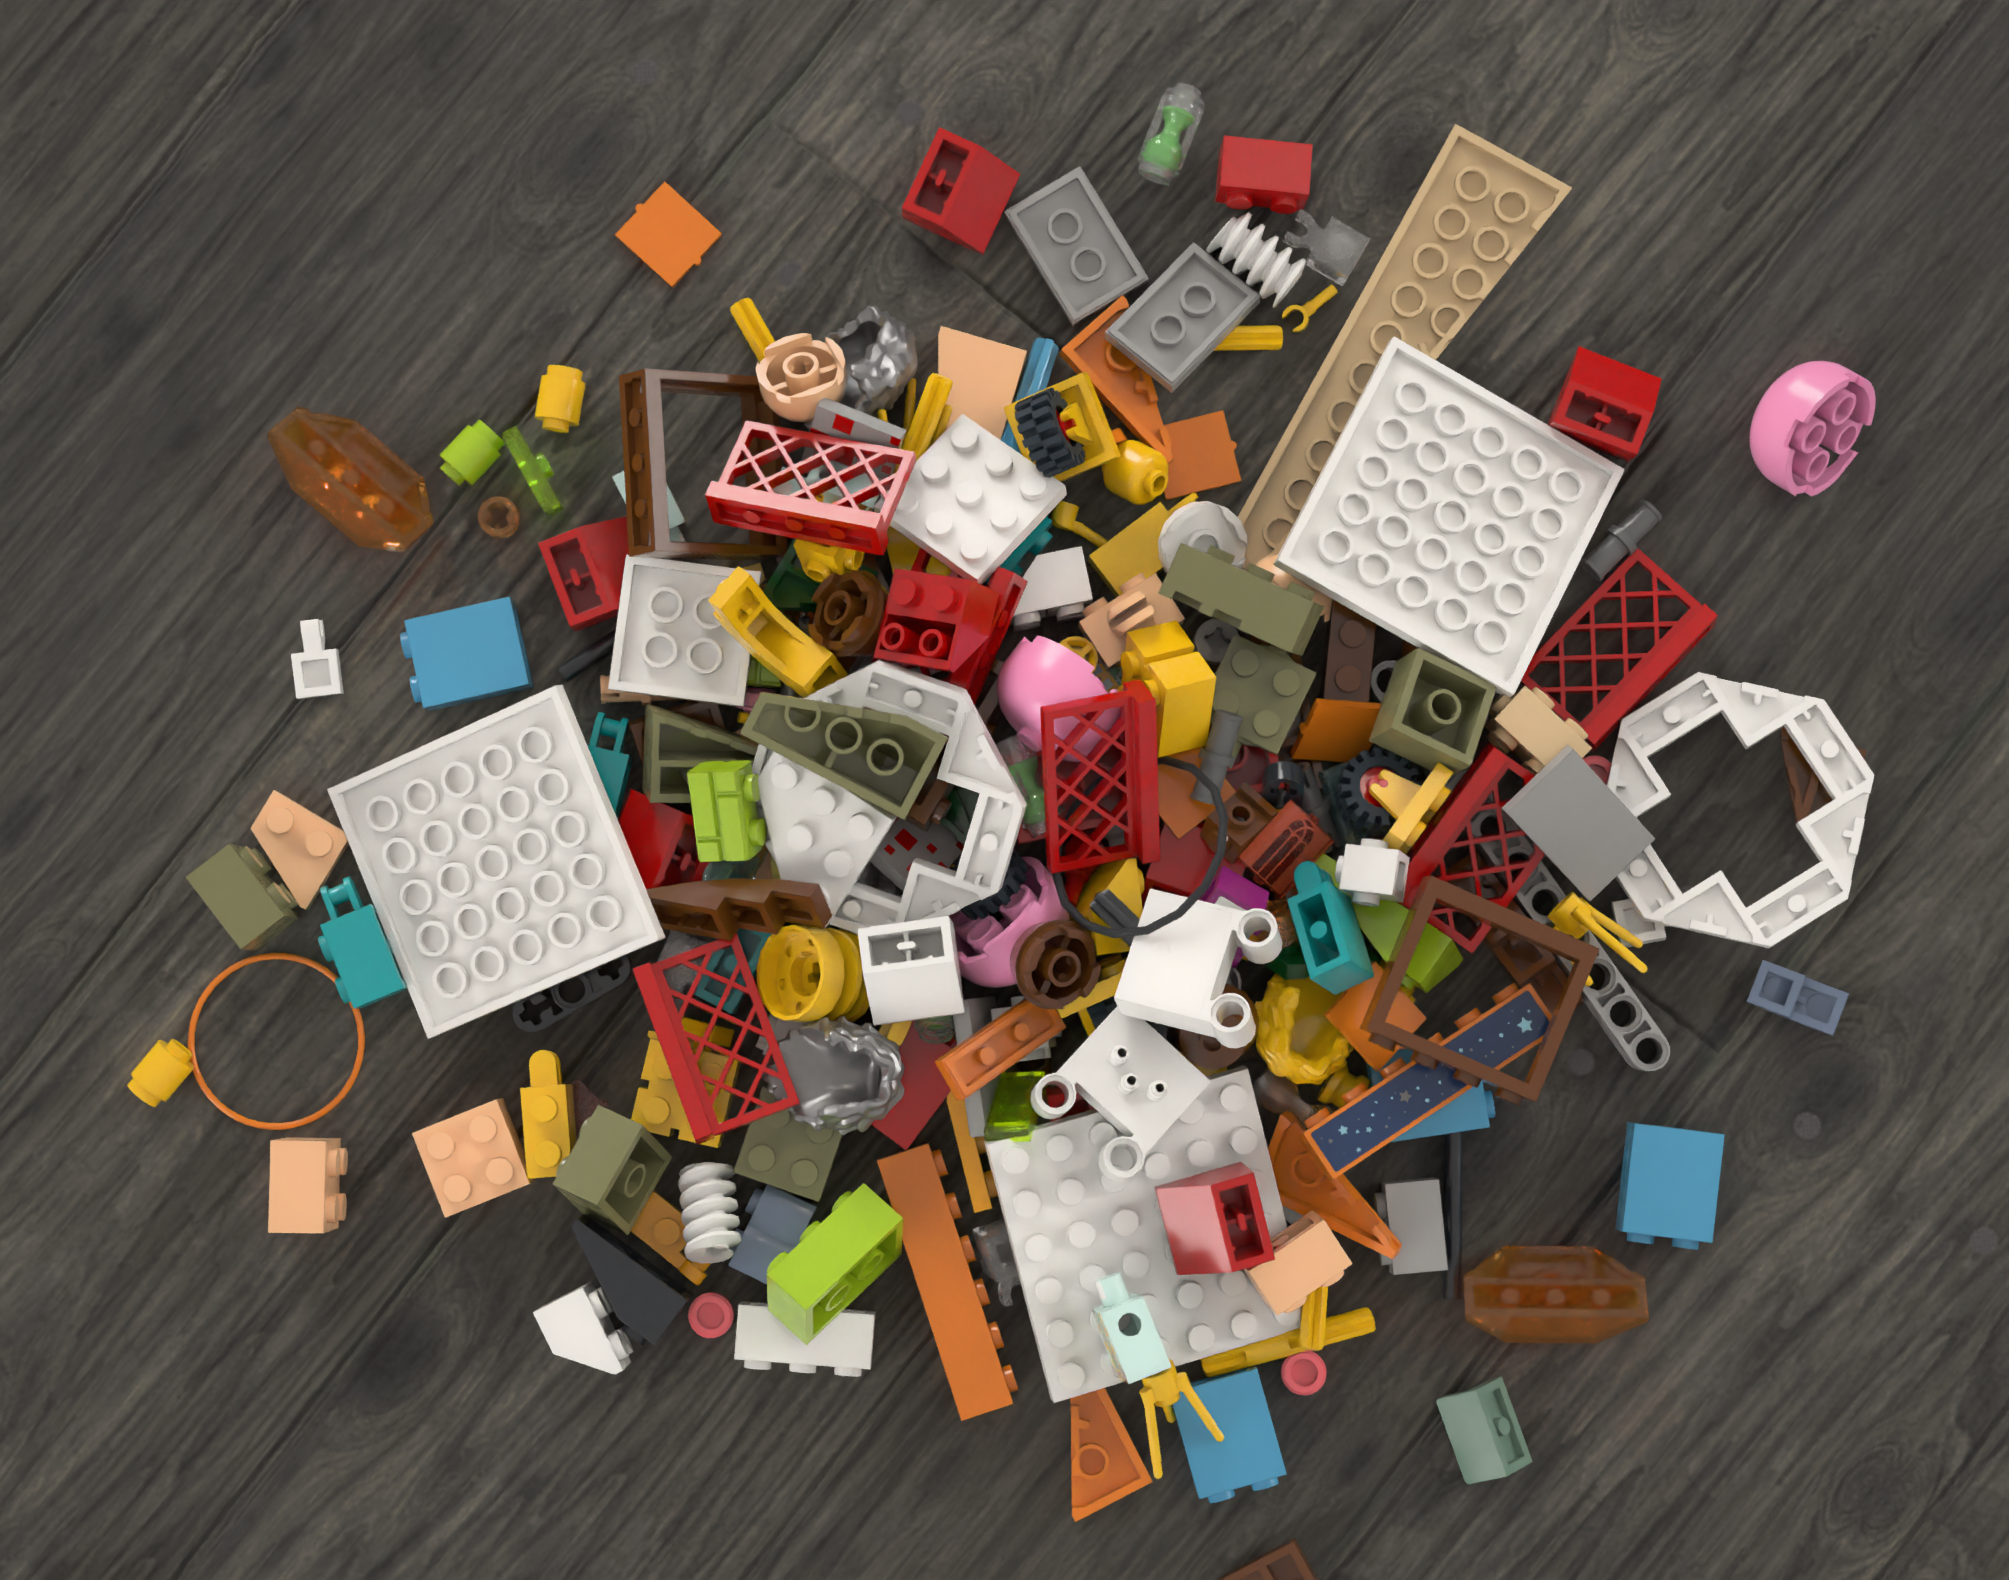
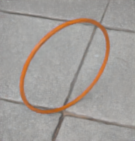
M265 953L248 957L229 966L207 986L199 998L191 1017L188 1032V1050L193 1054L190 1062L194 1066L193 1073L200 1088L219 1110L232 1119L248 1126L268 1130H283L311 1123L327 1114L342 1101L351 1089L360 1071L365 1049V1033L360 1010L353 1009L351 1002H349L355 1016L358 1031V1050L354 1068L339 1094L316 1113L292 1122L266 1123L248 1119L226 1107L217 1099L205 1083L195 1054V1030L198 1017L205 1001L214 988L224 978L241 967L272 959L291 960L306 964L325 974L334 983L335 979L338 978L328 968L309 958L289 953Z

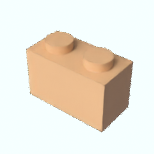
M1312 1210L1270 1239L1275 1260L1243 1270L1265 1304L1278 1316L1282 1312L1290 1313L1301 1307L1307 1300L1306 1296L1318 1287H1328L1336 1283L1344 1275V1269L1352 1265V1262L1325 1220Z

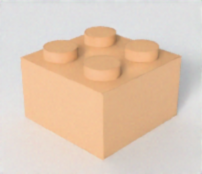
M503 1098L493 1100L412 1133L445 1218L536 1182L535 1178L527 1179L525 1152Z
M286 1137L271 1140L268 1233H326L339 1228V1221L345 1220L347 1209L346 1194L339 1193L340 1175H346L348 1165L347 1149L341 1148V1138Z

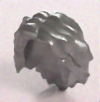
M869 305L858 314L856 320L846 323L844 328L838 329L837 332H830L826 338L833 340L842 349L848 374L847 387L840 403L877 418L880 409L891 410L893 408L894 402L904 392V387L914 377L918 367V359L915 345L916 339L913 332L906 329V323L897 321L887 311L881 312L878 307ZM812 421L805 422L804 424L809 429V432Z
M840 1016L837 1021H830L828 1017H822L820 1020H815L809 1025L802 1024L800 1030H788L787 1036L777 1041L800 1105L786 1110L792 1112L795 1115L794 1119L799 1123L807 1122L818 1132L822 1129L839 1130L842 1135L856 1129L864 1132L874 1120L885 1118L888 1112L904 1095V1087L900 1079L904 1074L905 1066L901 1062L899 1047L895 1042L888 1040L874 1029L872 1023H865L863 1026H859L847 1021L845 1016ZM772 1056L767 1068L778 1072ZM764 1073L763 1079L768 1083V1091L773 1093L779 1101L788 1098L782 1081Z

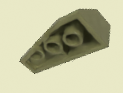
M761 692L740 734L903 820H905L948 739L943 734L906 715Z

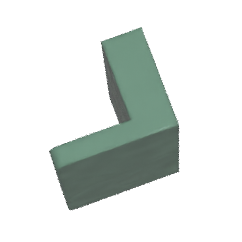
M1502 1376L1488 1379L1467 1391L1445 1395L1437 1399L1438 1409L1464 1481L1467 1484L1507 1477L1533 1462Z

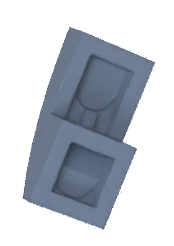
M1762 960L1747 1002L1833 1037L1849 993Z

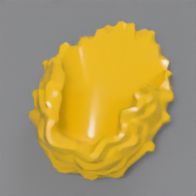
M1275 973L1267 982L1268 987L1264 992L1263 1000L1254 1004L1259 1017V1029L1256 1037L1257 1051L1273 1074L1279 1077L1286 1076L1295 1084L1311 1083L1320 1085L1331 1074L1346 1068V1058L1354 1048L1324 1015L1344 991L1334 995L1312 981L1310 977L1306 979L1285 980Z

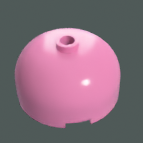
M1829 361L1802 363L1782 374L1773 382L1761 398L1750 427L1751 454L1761 473L1772 483L1794 496L1804 492L1814 496L1832 485L1858 454V452L1850 448L1855 443L1863 424H1872L1876 397L1871 382L1850 369ZM1820 444L1840 454L1838 459L1829 467H1827L1830 458L1829 452L1821 448Z
M1038 635L1033 642H1030L1025 637L1020 641L1003 663L997 680V698L1004 716L1018 732L1017 737L1034 751H1042L1041 706L1119 691L1112 689L1108 693L1103 683L1091 673L1094 670L1091 664L1061 644ZM1120 707L1106 709L1094 723L1108 732L1120 718ZM1074 716L1054 719V734L1064 740L1080 721ZM1089 728L1075 744L1074 748L1087 756L1102 739V736ZM1070 753L1062 759L1071 762H1081Z
M1022 857L1028 867V872L1025 873L1027 878L1024 883L1019 884L1021 888L1019 892L1012 894L1010 897L1011 901L1007 905L1003 903L999 906V912L1004 917L999 922L989 914L986 918L981 919L978 916L976 920H971L961 910L949 915L954 923L960 975L968 981L990 988L1017 984L1010 969V954L1018 938L1033 925L1053 920L1070 919V914L1060 904L1052 874L1038 859Z

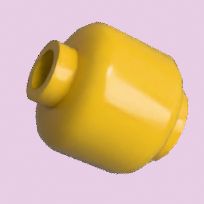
M1126 440L1118 444L1117 447L1121 457L1102 464L1105 487L1113 494L1132 504L1145 505L1153 501L1164 492L1168 484V464L1166 458L1159 451L1139 441Z

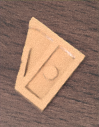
M273 790L250 828L299 906L309 910L318 896L320 888L324 886L349 845L344 831L276 790Z

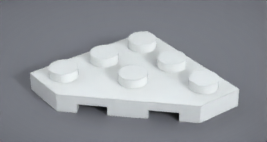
M773 752L758 777V786L780 878L782 880L820 885L832 913L831 919L825 926L826 928L838 912L897 816Z

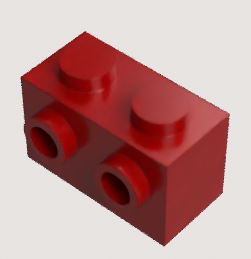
M1224 135L1218 156L1215 202L1226 203L1229 208L1245 210L1256 206L1270 208L1271 211L1279 214L1303 211L1310 191L1313 144Z

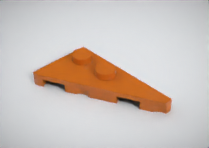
M1122 295L1065 345L1059 355L1077 374L1088 372L1097 396L1141 443L1159 451L1166 458L1167 464H1169L1174 459L1171 451L1172 442L1168 429L1164 427L1157 406L1158 397L1151 376L1105 339V331L1129 308L1127 299Z
M1286 1110L1279 1117L1268 1147L1281 1204L1303 1216L1313 1210L1325 1220L1330 1229L1394 1259L1399 1254L1402 1243L1344 1174L1328 1181L1299 1137L1306 1129L1293 1113Z
M1105 1388L1070 1398L1072 1517L1075 1522L1153 1482Z

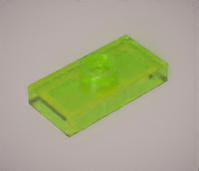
M517 426L503 432L502 438L543 511L547 515L552 516L563 510L564 507L548 478L555 474L542 451L534 455Z
M1045 1071L1001 1074L983 1130L986 1142L1008 1138L1013 1142L1031 1141L1032 1131L1035 1129L1039 1116L1031 1105V1091L1039 1080L1046 1076ZM1048 1085L1042 1089V1099H1044Z

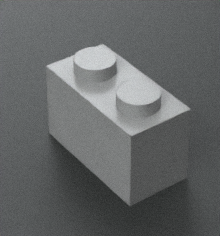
M1431 1177L1380 1182L1381 1192L1374 1193L1375 1212L1381 1220H1384L1387 1227L1402 1243L1401 1250L1394 1259L1379 1253L1381 1265H1388L1389 1272L1393 1275L1448 1270L1439 1179Z

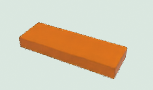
M1024 998L934 1062L956 1100H965L1064 1030L1066 1025L1056 1009L1037 1007Z

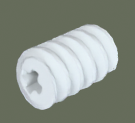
M1248 212L1239 218L1233 217L1214 237L1206 251L1211 253L1222 247L1219 262L1226 264L1235 258L1236 261L1232 273L1238 276L1249 270L1246 284L1249 287H1253L1262 281L1263 285L1259 295L1262 299H1265L1276 293L1277 295L1273 303V308H1275L1302 276L1306 260L1302 258L1293 264L1288 263L1293 250L1291 247H1287L1279 253L1275 252L1279 237L1275 235L1266 241L1261 240L1266 227L1264 224H1260L1252 230L1248 229L1247 227L1252 216L1251 213Z
M714 1162L696 1163L685 1166L679 1172L678 1186L680 1192H682L680 1204L682 1209H684L681 1214V1220L685 1226L683 1238L687 1243L684 1252L686 1258L692 1262H724L734 1254L729 1247H733L742 1241L740 1233L729 1231L740 1224L738 1216L729 1214L738 1208L737 1200L728 1197L736 1192L735 1183L727 1181V1179L732 1178L735 1174L733 1173L734 1168L731 1165Z

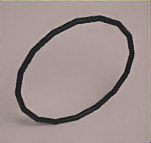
M1168 756L1157 757L1158 765L1165 764L1191 772L1211 793L1219 817L1217 851L1201 885L1177 910L1147 926L1114 930L1087 921L1068 901L1060 872L1053 873L1052 877L1061 906L1082 928L1111 938L1148 935L1181 918L1209 889L1225 855L1228 816L1218 787L1195 764ZM1097 777L1083 793L1089 796L1104 777ZM1078 798L1075 800V802L1071 805L1065 817V820H1068L1070 816L1076 811V809L1083 803L1081 800H1079ZM1063 843L1059 847V857H1062Z

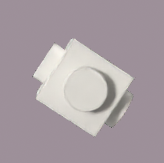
M1361 839L1360 845L1346 844L1344 856H1339L1336 864L1335 877L1337 883H1340L1339 889L1349 896H1353L1352 903L1378 907L1380 900L1403 902L1410 857L1400 850L1388 849V842L1381 840Z

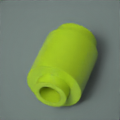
M478 420L472 427L467 425L439 455L445 462L440 469L458 486L464 481L473 486L501 456L498 451L505 445V442L485 423Z

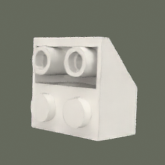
M1082 546L1036 556L1023 576V579L1028 581L1010 625L1013 624L1014 631H1022L1040 626V618L1056 615L1058 622H1065L1084 617L1082 614L1084 612L1083 609L1092 604L1093 597Z
M949 916L857 929L863 977L874 1026L965 1013L954 923Z
M592 1281L543 1305L533 1312L553 1354L614 1375L623 1371L631 1363L629 1354L634 1351L630 1340L622 1331V1327L615 1330L608 1316L614 1310L603 1288L595 1289Z

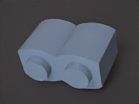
M768 1184L764 1191L756 1187L745 1209V1212L751 1214L752 1217L745 1231L738 1228L735 1230V1232L740 1233L742 1241L733 1247H729L734 1254L728 1266L767 1284L766 1274L768 1266L780 1253L786 1251L789 1254L800 1243L799 1239L808 1227L818 1205L791 1192Z

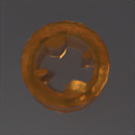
M501 496L491 497L480 506L478 522L481 528L491 537L498 539L507 538L518 529L520 512L509 499ZM496 506L500 511L503 510V506L510 510L506 515L509 524L502 529L498 524H496L495 529L491 528L488 524L493 519L489 512Z

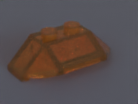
M297 407L268 432V440L291 489L359 547L405 552L432 527L434 520L432 513H430L429 498L424 478L356 420L327 413H312L310 409Z
M1503 1246L1486 1258L1474 1270H1470L1463 1276L1465 1320L1506 1343L1597 1344L1642 1325L1649 1320L1645 1277L1635 1271L1632 1273L1620 1262L1595 1247Z

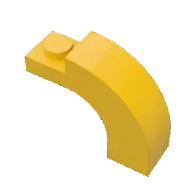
M739 566L727 579L718 585L716 592L708 600L715 609L713 615L733 638L764 667L803 698L848 675L834 654L817 644L789 621L771 603L753 577Z

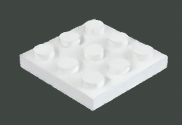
M962 414L916 461L890 526L964 579L972 580L982 585L1067 495L1066 485L1053 476L1050 478L1043 476V472L1038 471L1036 464ZM882 498L874 505L876 513H880L884 504Z
M626 554L608 689L744 707L751 654L713 615L715 609L708 601L716 592L718 585L727 579L736 568L651 557H629ZM745 570L760 587L762 573L760 571Z

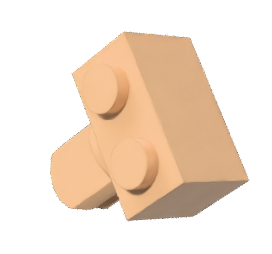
M1140 573L1121 585L1119 588L1123 594L1108 603L1102 597L1083 609L1084 612L1082 614L1085 618L1079 621L1078 627L1084 637L1097 650L1098 658L1107 672L1121 663L1120 658L1122 652H1125L1127 632L1177 620L1181 625L1185 620L1173 599L1158 594L1162 582L1156 573L1147 579L1143 573Z

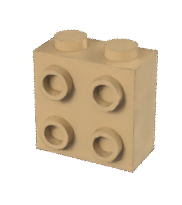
M1524 686L1517 690L1513 696L1499 695L1491 703L1488 712L1491 717L1484 724V727L1490 731L1486 738L1504 754L1511 751L1523 762L1521 766L1535 776L1567 745L1573 748L1581 758L1592 749L1584 741L1588 737L1584 729L1570 718L1564 722L1551 710L1555 706L1554 702L1537 687L1531 691Z

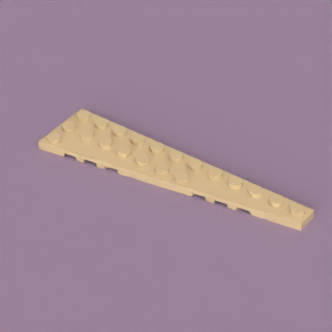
M1457 124L1454 125L1238 516L1247 534V546L1244 555L1246 559L1242 569L1247 571L1250 563L1255 565L1264 557L1280 552L1388 342L1393 337H1396L1436 360L1564 200L1572 187Z

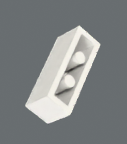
M741 1301L738 1304L734 1359L744 1360V1368L769 1370L771 1369V1362L789 1363V1371L816 1373V1366L835 1367V1375L861 1376L862 1369L870 1370L872 1365L876 1311L844 1309L806 1345L768 1310V1303Z

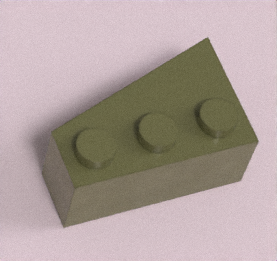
M1183 543L1180 544L1158 594L1178 600L1205 615L1215 617L1290 653L1303 655L1325 607L1312 601L1315 594L1314 591L1291 581L1287 589L1272 583L1275 576L1274 573L1252 563L1249 564L1247 571L1232 564L1234 555L1210 545L1206 553Z
M646 703L642 791L650 803H691L687 772L699 763L711 761L749 760L753 766L759 743L743 735Z

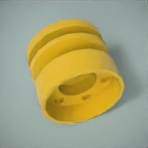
M790 925L782 927L777 935L772 934L769 936L760 952L756 971L757 988L762 1003L773 1016L785 1021L810 1022L820 1020L822 1017H828L830 1021H837L840 1016H845L847 1021L854 1022L866 1013L870 1005L863 977L858 934L845 929H820L812 926Z

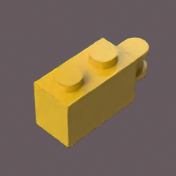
M1195 492L1184 498L1169 511L1159 502L1089 555L1088 562L1116 598L1123 594L1119 587L1134 576L1143 573L1147 579L1155 573L1158 575L1164 570L1158 554V539L1164 523L1175 510L1191 502H1196L1199 497Z
M539 1050L529 1060L531 1087L520 1088L527 1179L556 1177L559 1164L565 1157L570 1155L577 1142L573 1085L562 1084L561 1063L558 1055L552 1051Z

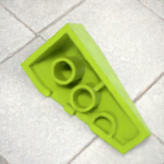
M1317 849L1308 860L1318 865L1320 869L1328 872L1332 877L1334 886L1339 889L1340 883H1337L1335 877L1337 862ZM1380 900L1378 907L1353 903L1361 931L1387 964L1409 910L1396 901ZM1426 923L1400 986L1408 991H1411L1416 986L1427 993L1454 971L1463 961V957L1453 940L1429 923Z

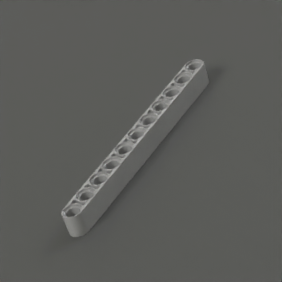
M1384 661L1371 671L1369 696L1374 703H1382L1385 695L1377 686L1378 674L1382 671L1393 672L1396 661ZM1418 765L1426 777H1428L1429 774L1432 772L1431 770ZM1468 768L1451 776L1444 786L1452 792ZM1492 792L1484 803L1494 802ZM1501 807L1504 831L1518 830L1519 828ZM1495 809L1476 812L1470 820L1473 837L1482 836L1480 825L1485 817L1496 819ZM1524 836L1506 839L1508 857L1511 854H1519L1527 860L1532 854L1533 848ZM1500 840L1474 844L1488 866L1503 864ZM1540 861L1513 900L1526 917L1552 928L1555 924L1547 918L1548 915L1542 916L1533 909V896L1540 890L1548 892L1553 899V910L1566 895L1543 862ZM1504 871L1494 873L1506 889ZM1588 930L1579 940L1599 948L1594 964L1603 969L1605 980L1603 985L1596 990L1586 985L1584 986L1581 993L1584 1003L1624 1060L1632 1068L1640 1071H1656L1662 1068L1670 1057V1046L1667 1039L1595 936ZM1552 953L1556 958V963L1568 978L1573 967L1570 960ZM1618 1001L1625 1002L1631 1011L1629 1021L1621 1027L1615 1025L1610 1018L1611 1007ZM1645 1038H1649L1655 1043L1657 1051L1655 1058L1647 1064L1642 1063L1636 1055L1638 1043Z

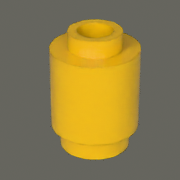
M548 365L546 375L541 376L534 417L539 421H543L542 429L558 433H568L569 426H579L586 385L582 381L583 371L567 366Z
M171 1039L169 1043L158 1040L132 1071L131 1075L133 1078L127 1084L128 1088L138 1098L152 1107H156L161 1100L166 1102L194 1069L193 1064L189 1061L193 1054L175 1039Z

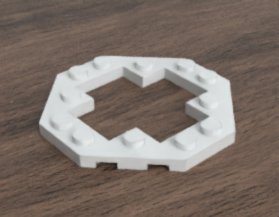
M878 660L803 698L864 709L868 707L876 711L906 715L939 733L948 735L949 738L937 779L980 793L957 872L916 858L911 864L902 898L856 882L832 919L831 925L858 934V928L949 916L969 904L999 892L1003 886L1027 803L966 689L883 660ZM761 744L758 745L752 766L753 774L760 775L774 751ZM760 798L756 802L758 818L764 819L766 823L767 840L765 845L777 865Z
M1697 672L1621 720L1607 786L1637 818L1671 796V793L1648 760V757L1719 713H1722L1745 749H1748L1784 726L1833 800L1796 824V827L1820 862L1747 908L1721 870L1682 894L1651 845L1645 848L1615 878L1641 918L1645 921L1770 948L1848 899L1874 774L1824 699L1806 695L1804 697L1779 692L1778 689L1746 682H1733L1717 678L1714 675Z

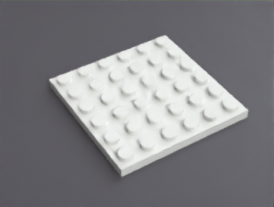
M1393 337L1388 342L1273 565L1414 646L1483 678L1497 687L1495 692L1502 696L1505 694L1511 697L1515 694L1625 469L1400 339Z
M555 685L327 789L428 1039L666 938L563 685Z
M1245 1066L1206 1076L1211 1083L1145 1154L1144 1165L1141 1170L1126 1181H1111L1100 1171L1098 1158L1102 1148L1113 1139L1124 1135L1096 1109L984 1141L1050 1398L1054 1403L1124 1382L1114 1374L1092 1312L1093 1308L1103 1304L1094 1281L1112 1273H1121L1128 1294L1137 1293L1143 1296L1168 1359L1173 1360L1175 1366L1300 1328L1301 1307L1290 1313L1282 1312L1277 1316L1265 1304L1243 1269L1232 1273L1177 1275L1154 1188L1155 1186L1242 1162L1254 1172L1270 1239L1287 1228L1249 1071ZM1121 1147L1112 1149L1110 1161L1114 1168L1119 1171L1130 1170L1133 1160L1129 1151ZM1124 1314L1119 1319L1118 1326L1120 1330L1128 1326L1130 1322L1129 1314Z

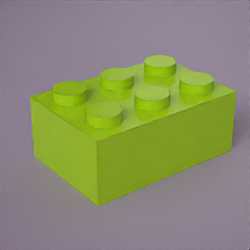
M864 1183L853 1193L851 1191L845 1192L832 1207V1213L822 1223L815 1221L809 1225L799 1239L800 1243L789 1254L786 1251L780 1253L768 1266L766 1274L768 1310L803 1343L808 1345L902 1255L903 1217Z

